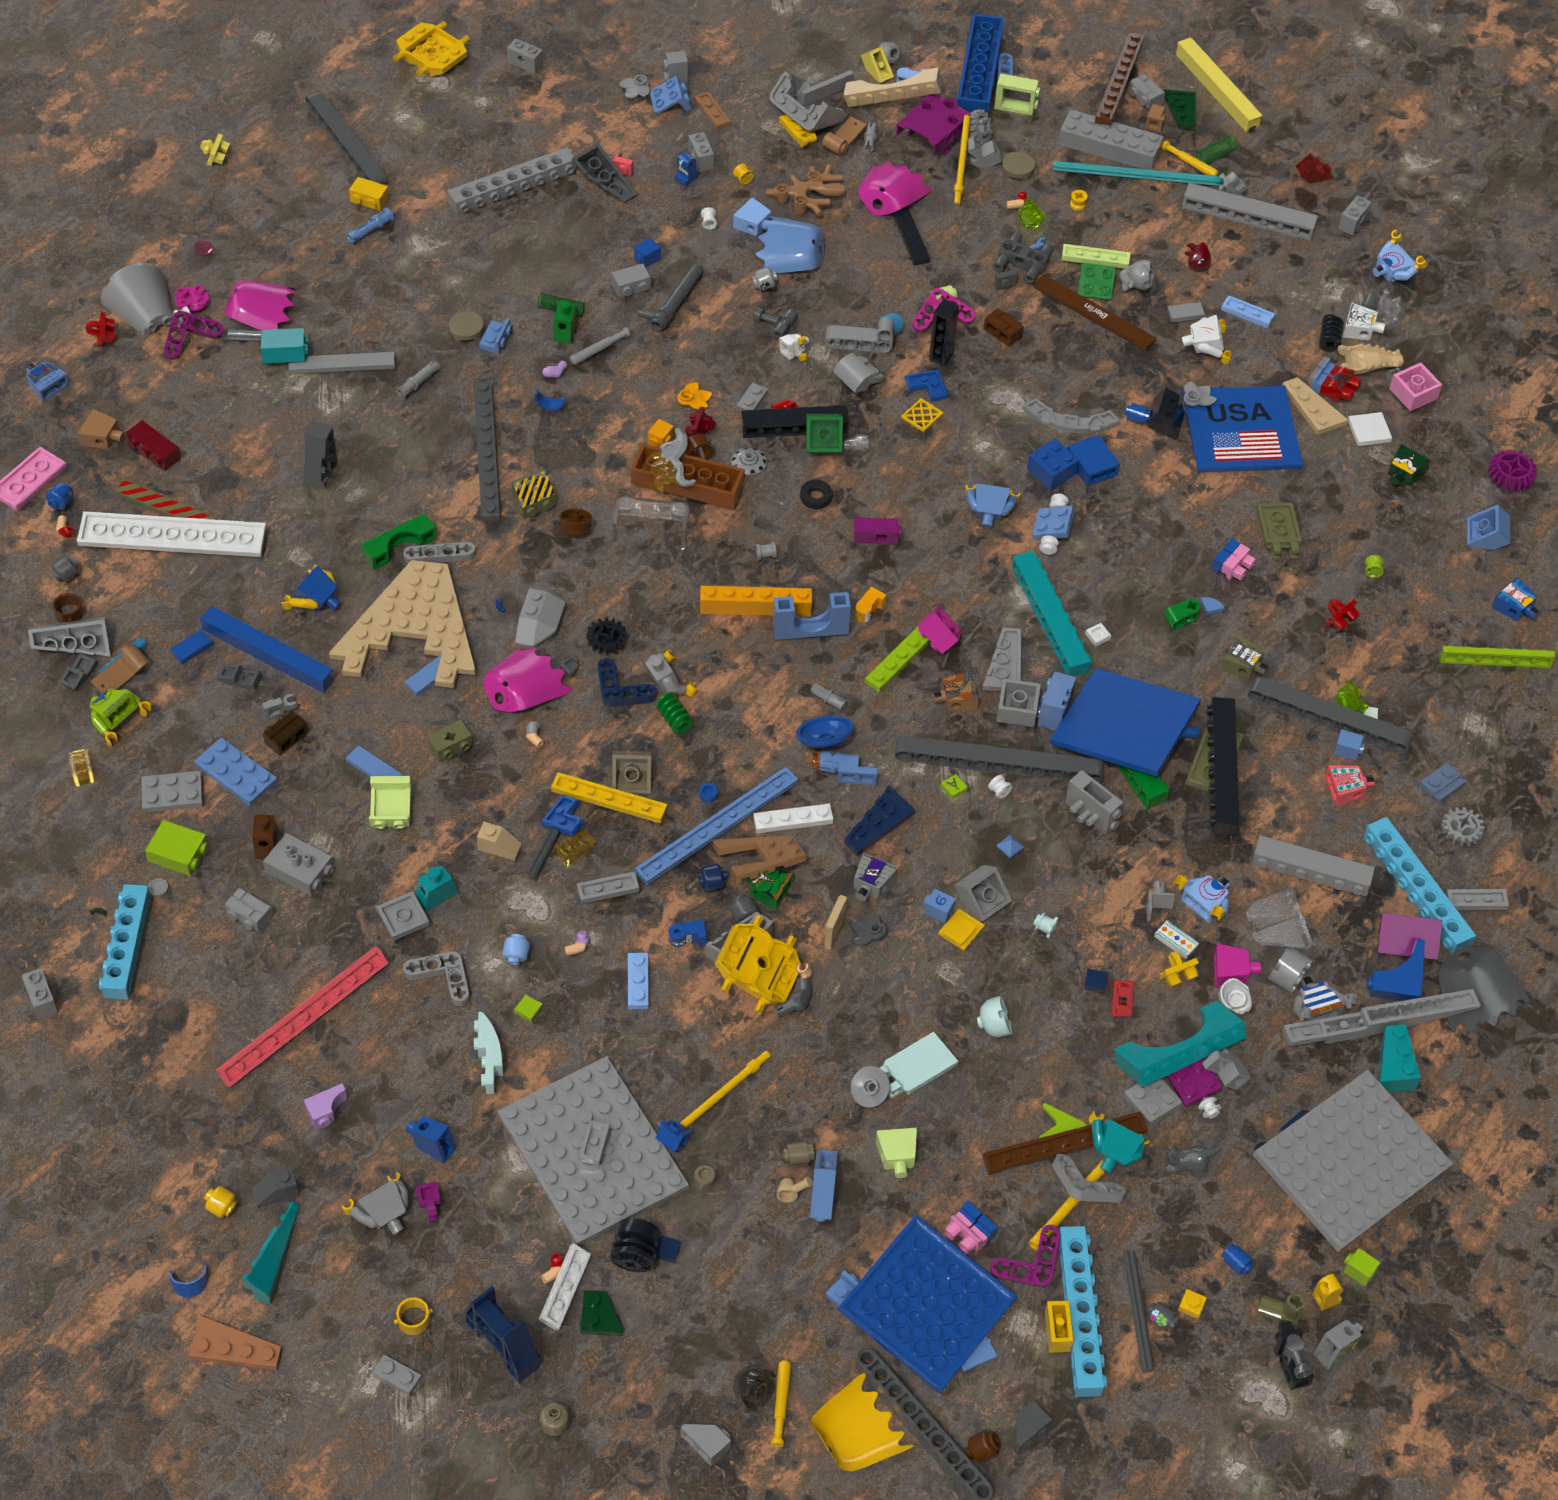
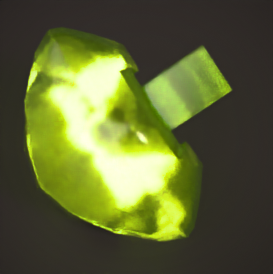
M1032 198L1025 199L1024 206L1018 211L1019 221L1028 229L1038 227L1046 218L1045 213L1037 208L1038 203H1031Z

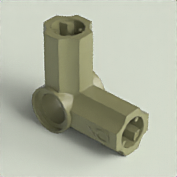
M1298 1293L1288 1295L1285 1303L1263 1295L1257 1314L1278 1321L1279 1324L1292 1321L1296 1330L1306 1301L1303 1299V1295Z

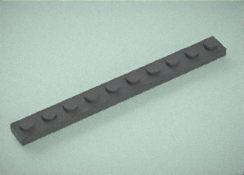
M491 381L474 382L482 521L500 520L492 386Z

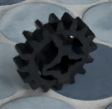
M605 617V621L599 618L598 623L592 622V627H588V633H586L588 646H592L593 651L598 649L599 654L605 651L606 655L609 654V651L615 654L616 649L622 650V645H626V627L622 626L621 621L615 623V618L611 621H608V617Z

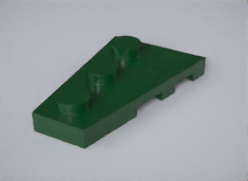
M1164 89L1165 100L1178 128L1195 130L1196 92Z

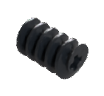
M1327 314L1323 317L1319 347L1322 350L1331 351L1341 345L1344 325L1342 318L1333 314Z

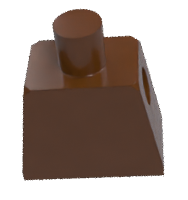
M274 815L254 816L252 837L256 860L265 859L277 845L278 826ZM262 841L268 842V845L263 846Z

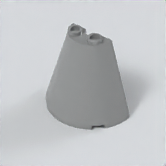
M148 263L128 265L114 273L109 278V284L103 287L101 304L141 334L146 335L154 332L159 325H164L165 327L171 324L173 310L165 277L155 265L151 266Z

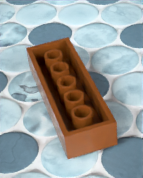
M646 444L641 445L631 468V484L734 509L744 485L745 469L684 454L679 460L683 463L684 478L688 481L694 479L696 484L695 486L682 487L676 482L674 468L661 459L659 448Z

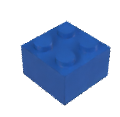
M1055 438L1029 455L1027 469L1047 488L1052 490L1077 474L1079 459Z

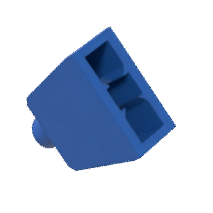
M423 1116L417 1123L410 1121L406 1126V1132L412 1135L416 1147L443 1164L456 1149L449 1126Z

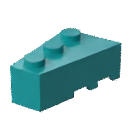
M1406 1024L1386 1026L1381 1037L1378 1081L1388 1092L1416 1090L1421 1077Z

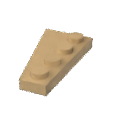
M1298 377L1282 383V386L1286 388L1288 397L1317 435L1347 425V418Z

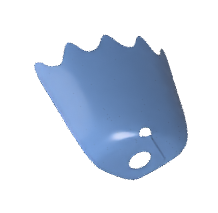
M768 216L773 219L772 221L762 222L764 226L768 227V231L758 236V239L765 244V248L756 253V256L765 261L761 269L769 267L772 272L785 273L812 270L820 266L824 259V235L818 226L774 216ZM819 245H820L821 248H822V254H821V256L819 255V252H818Z

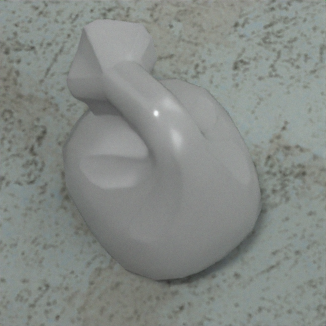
M1140 260L1123 269L1119 273L1122 291L1127 292L1133 288L1146 291L1152 288L1154 281L1153 263L1149 260Z

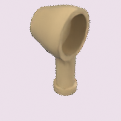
M806 1177L795 1184L792 1179L785 1178L781 1180L777 1188V1199L786 1203L793 1202L797 1199L799 1191L813 1186V1181L810 1177Z

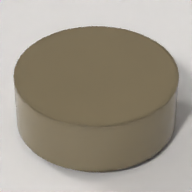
M709 1165L699 1166L694 1173L696 1184L701 1187L711 1186L715 1182V1170Z

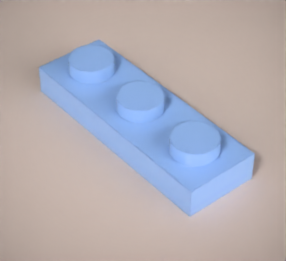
M628 953V1009H648V953Z

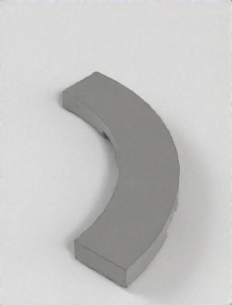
M1037 398L1022 406V409L1029 416L1040 423L1066 432H1100L1120 425L1121 422L1111 410L1090 415L1086 418H1079V416L1069 414L1062 415L1054 412V409L1046 406Z

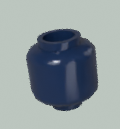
M719 864L702 867L700 873H698L701 888H705L706 891L723 888L725 880H728L726 869H721Z

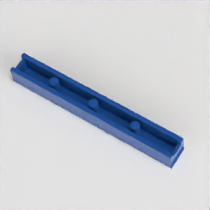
M213 606L200 617L202 630L322 693H325L327 688L334 682V678L330 676L333 672L332 668Z

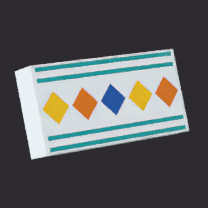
M1166 921L1154 935L1155 938L1185 959L1199 945L1196 940L1169 921Z

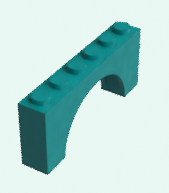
M1215 1001L1200 1008L1203 1027L1191 1038L1165 1047H1145L1130 1041L1114 1049L1116 1064L1140 1086L1145 1087L1208 1057L1216 1050L1220 1051L1246 1039L1244 1021L1221 1003Z

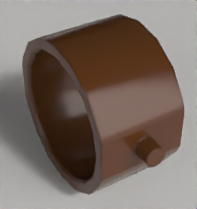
M704 434L690 436L687 439L685 454L707 460L713 453V448L710 444L711 438H707Z
M66 593L55 598L53 610L58 622L65 623L81 620L83 607L77 595ZM72 604L78 606L71 613L64 614L59 612V609L65 605Z

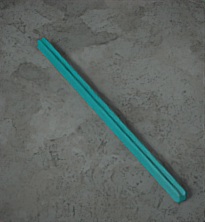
M1054 161L1053 163L1054 171L1212 186L1224 184V181L1219 176L1064 161Z

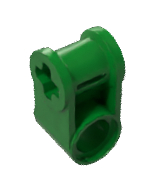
M1188 599L1168 607L1163 615L1172 629L1177 630L1197 621L1201 605L1195 599Z

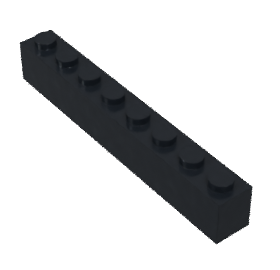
M1212 697L1211 704H1207L1206 715L1210 716V720L1207 721V731H1210V735L1207 738V746L1210 747L1208 762H1211V767L1208 769V778H1211L1208 792L1212 794V798L1209 800V810H1212L1209 825L1213 826V834L1236 836L1239 828L1235 699Z

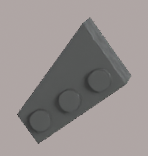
M312 421L304 433V483L324 488L338 462L333 426Z

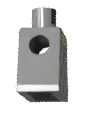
M1344 1320L1324 1334L1313 1355L1329 1370L1355 1348L1362 1336L1361 1334L1364 1333L1363 1327L1357 1322L1352 1324L1349 1320Z

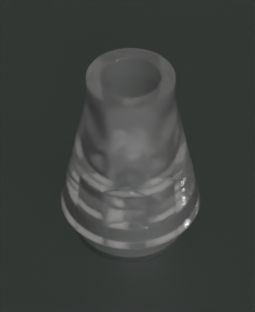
M860 434L843 440L844 450L865 451V449H869L867 435Z

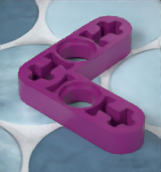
M177 311L173 316L164 346V356L170 360L176 359L179 356L186 331L217 339L223 333L222 324L185 311ZM182 316L184 321H182L181 327H178V319ZM200 321L203 327L197 329L193 326V322ZM206 324H209L207 331H204ZM214 327H217L216 333H213L212 329ZM178 331L181 334V338L174 339L171 333ZM173 343L175 344V352H173V354H170L169 350L171 349V345Z
M1046 1225L1042 1229L1035 1264L1006 1258H996L990 1266L992 1275L1007 1281L1036 1287H1047L1053 1277L1060 1240L1059 1229L1054 1225ZM1049 1230H1053V1234L1056 1235L1051 1240V1245H1055V1248L1042 1246V1243L1047 1244L1048 1236L1044 1235V1233H1048ZM1044 1250L1050 1251L1053 1255L1052 1260L1049 1262L1043 1261L1040 1257L1041 1252ZM1003 1263V1267L1009 1269L1010 1264L1014 1265L1011 1271L1012 1276H1007L1009 1271L1002 1270L1001 1274L997 1273V1269L994 1266ZM1038 1264L1051 1266V1269L1046 1268L1045 1276L1049 1277V1279H1045L1044 1282H1040V1278L1036 1277L1042 1271V1267H1038ZM1018 1267H1024L1027 1270L1025 1278H1018L1016 1276L1015 1270Z

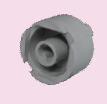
M1288 945L1268 979L1284 990L1293 993L1313 960Z

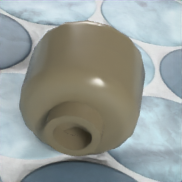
M549 1403L544 1406L540 1412L542 1430L550 1436H558L564 1433L569 1425L567 1409L560 1403Z

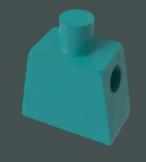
M443 866L430 868L428 873L417 880L416 898L426 912L458 894L453 879Z

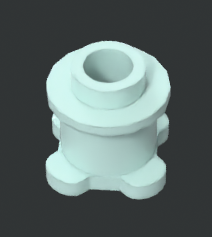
M1045 912L1042 915L1038 914L1033 923L1036 926L1035 930L1038 931L1039 929L1047 933L1046 938L1049 939L1058 924L1059 917L1056 916L1052 919L1046 916Z

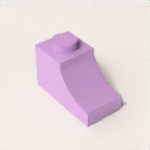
M339 1084L304 1100L305 1110L315 1130L328 1127L332 1122H335V1110L341 1103L347 1100L343 1084Z

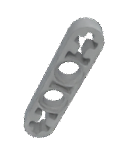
M470 542L409 546L403 552L404 561L407 564L411 560L434 563L467 561L473 559L476 554L475 546ZM447 550L453 551V554L446 555L444 554V552ZM430 551L435 553L433 556H426L425 554Z

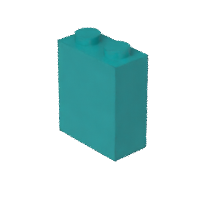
M304 328L262 330L261 354L263 364L305 361V355L308 354L309 338L308 335H305Z

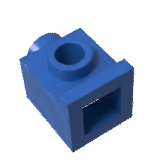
M663 1120L657 1128L659 1132L655 1139L675 1153L685 1148L693 1130L684 1129L679 1122Z

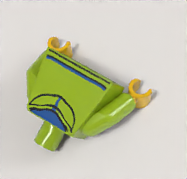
M107 689L100 696H94L91 699L89 707L92 710L90 714L92 723L101 735H105L106 743L110 747H112V743L109 739L114 738L117 742L118 739L116 733L109 732V729L113 730L137 707L140 708V715L144 717L147 716L145 709L151 711V704L149 702H141V699L128 689Z

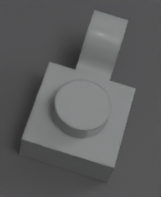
M287 694L283 700L277 698L262 703L266 720L285 714L284 711L296 709V701L289 702L294 700L293 694Z

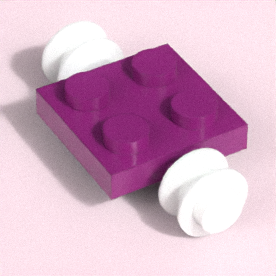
M1205 1058L1166 1076L1186 1108L1201 1101L1198 1109L1205 1111L1203 1113L1204 1118L1209 1117V1119H1212L1219 1115L1221 1105H1215L1216 1097L1209 1096L1222 1091V1085L1212 1071L1206 1070L1202 1062L1205 1061Z

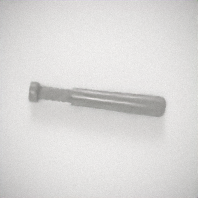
M624 327L621 332L571 355V363L577 365L610 347L614 342L624 337H630V330Z

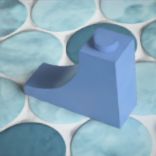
M819 1149L816 1151L810 1218H814L816 1221L823 1222L827 1221V1219L831 1220L838 1151Z

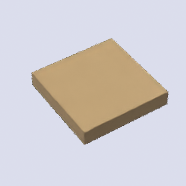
M843 895L838 897L825 926L824 947L830 950L845 919L847 897Z

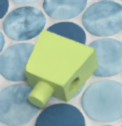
M916 1128L878 1130L876 1132V1145L883 1167L886 1170L894 1169L896 1178L907 1177V1168L914 1167Z

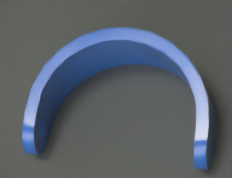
M536 389L535 401L541 408L555 411L564 406L565 394L561 399H552L539 393V389Z
M204 1265V1272L199 1278L185 1283L176 1281L173 1278L172 1270L169 1271L173 1290L181 1297L186 1298L199 1295L208 1283L207 1265Z

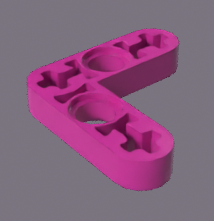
M936 288L914 318L912 327L916 332H923L934 317V312L933 314H927L925 307L930 306L935 311L942 300L946 298L948 301L959 305V309L962 308L958 315V321L962 324H970L975 317L974 310L945 290ZM938 293L941 294L940 298L936 300V295H938ZM969 313V317L965 319L964 314ZM922 317L926 318L920 327L917 326Z

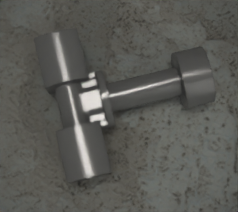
M757 307L753 314V320L757 322L764 320L775 324L773 337L779 340L780 337L787 334L788 326L791 327L797 320V312L788 309L783 317L779 315L776 318L765 314L764 309Z

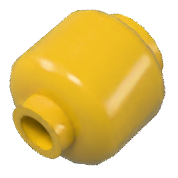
M219 1186L215 1190L211 1188L204 1197L207 1201L205 1209L218 1218L229 1217L237 1205L235 1194L223 1186Z

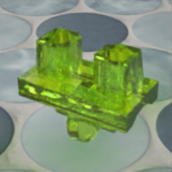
M1347 680L1345 686L1338 691V696L1335 698L1336 704L1343 705L1359 713H1364L1368 709L1367 702L1360 701L1359 697L1362 693L1360 687L1354 686L1352 680Z

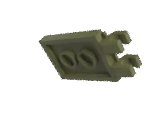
M1293 503L1257 504L1256 511L1264 544L1267 549H1271L1272 560H1280L1279 554H1281L1282 548H1289L1290 560H1298L1297 553H1299L1302 538Z

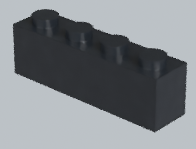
M945 299L942 300L934 311L929 361L941 366H945L954 354L959 305Z

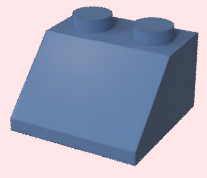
M1499 504L1467 517V545L1469 547L1496 550L1510 544V515Z

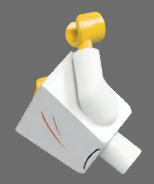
M1217 315L1209 318L1203 317L1198 322L1190 326L1191 335L1182 337L1184 347L1194 345L1196 353L1210 354L1217 358L1221 357L1223 364H1229L1231 352L1228 350L1224 351V353L1222 352L1224 350L1222 333H1225L1227 329L1225 320H1218Z

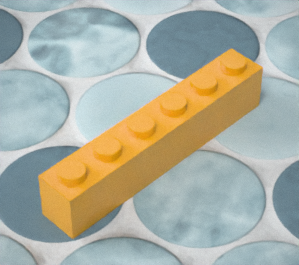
M701 586L700 614L773 616L774 598L792 596L795 615L811 617L812 588Z

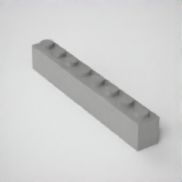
M1192 183L1188 184L1182 204L1184 209L1311 241L1318 215Z

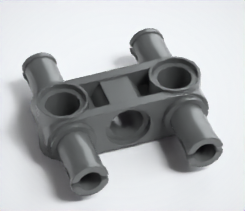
M1017 231L1013 232L1010 240L1002 242L998 259L994 263L993 268L997 272H1002L1005 265L1011 263L1012 266L1028 271L1024 279L1028 283H1033L1038 274L1045 272L1046 265L1049 262V255L1054 247L1050 243H1044L1041 251L1019 244L1023 237L1022 234Z

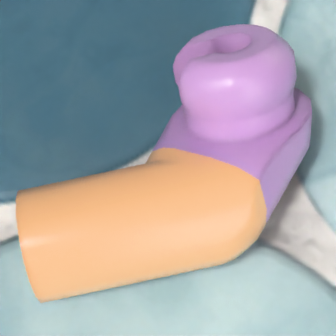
M586 931L577 933L578 938L575 944L564 947L566 956L581 953L586 949L589 943Z

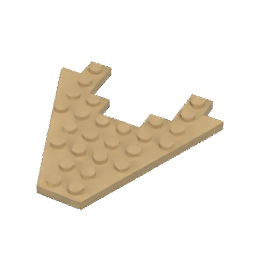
M411 560L329 652L330 659L345 660L342 669L343 676L362 677L370 648L388 650L392 636L426 639L424 653L426 655H441L435 678V686L454 688L458 673L475 675L476 673L448 564Z

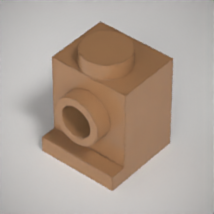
M1152 104L1147 115L1146 129L1161 133L1162 124H1164L1166 114H1164L1165 107Z

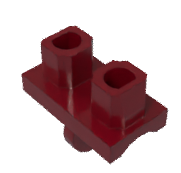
M699 407L698 413L690 414L691 425L686 426L685 432L687 437L695 434L705 435L706 432L715 429L716 422L712 416L705 414V407Z

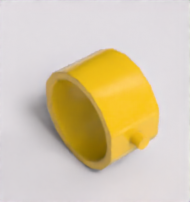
M407 1298L398 1305L396 1311L397 1319L394 1320V1324H398L400 1330L405 1334L419 1335L430 1324V1313H433L432 1308L428 1309L426 1302L420 1298ZM409 1308H420L426 1313L425 1319L417 1325H407L401 1321L402 1314Z

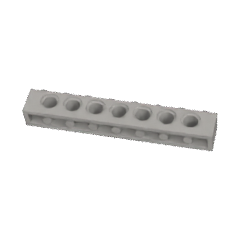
M566 147L447 190L448 203L456 215L572 174L576 172V165L572 161L573 155Z

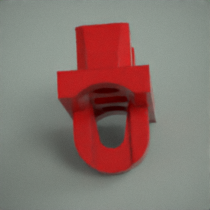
M100 312L99 321H89L86 324V332L97 336L98 347H102L104 342L113 343L115 332L112 331L115 319L106 318V312Z
M1338 599L1330 600L1328 602V609L1334 616L1325 623L1327 627L1333 625L1340 631L1349 624L1343 618V615L1350 622L1360 614L1354 607L1357 604L1356 600L1353 599L1346 606Z
M1113 979L1112 1017L1132 1018L1133 980ZM1119 998H1124L1126 1002H1119Z

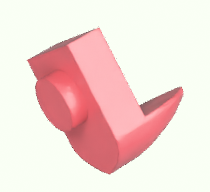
M622 153L615 155L612 159L613 163L623 175L631 177L633 174V160L622 158Z

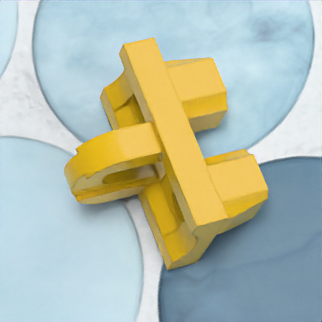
M1171 952L1168 956L1171 968L1159 974L1161 980L1165 978L1171 988L1182 983L1178 974L1180 972L1184 973L1187 981L1198 977L1196 965L1199 962L1195 958L1183 963L1177 952Z

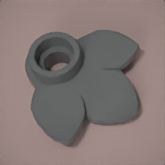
M868 912L865 919L856 918L849 923L850 928L856 933L851 940V943L855 945H867L872 940L880 941L887 932L885 925L880 922V917L875 913Z

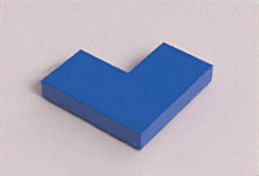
M938 369L905 375V382L909 392L926 389L931 402L948 399V392Z
M562 794L542 819V826L557 829L563 834L574 837L585 824L582 818L572 815L579 806V801Z

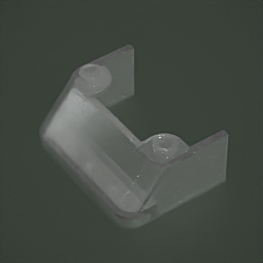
M627 496L617 500L612 523L613 542H617L622 515L683 521L681 549L685 550L691 517V507L687 503Z

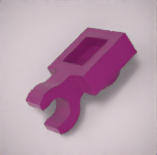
M437 1182L416 1186L420 1209L427 1208L429 1222L438 1221L435 1205L441 1204Z

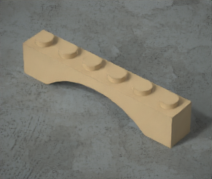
M939 68L922 70L908 79L891 84H872L863 80L846 82L843 96L849 108L941 93L943 79Z

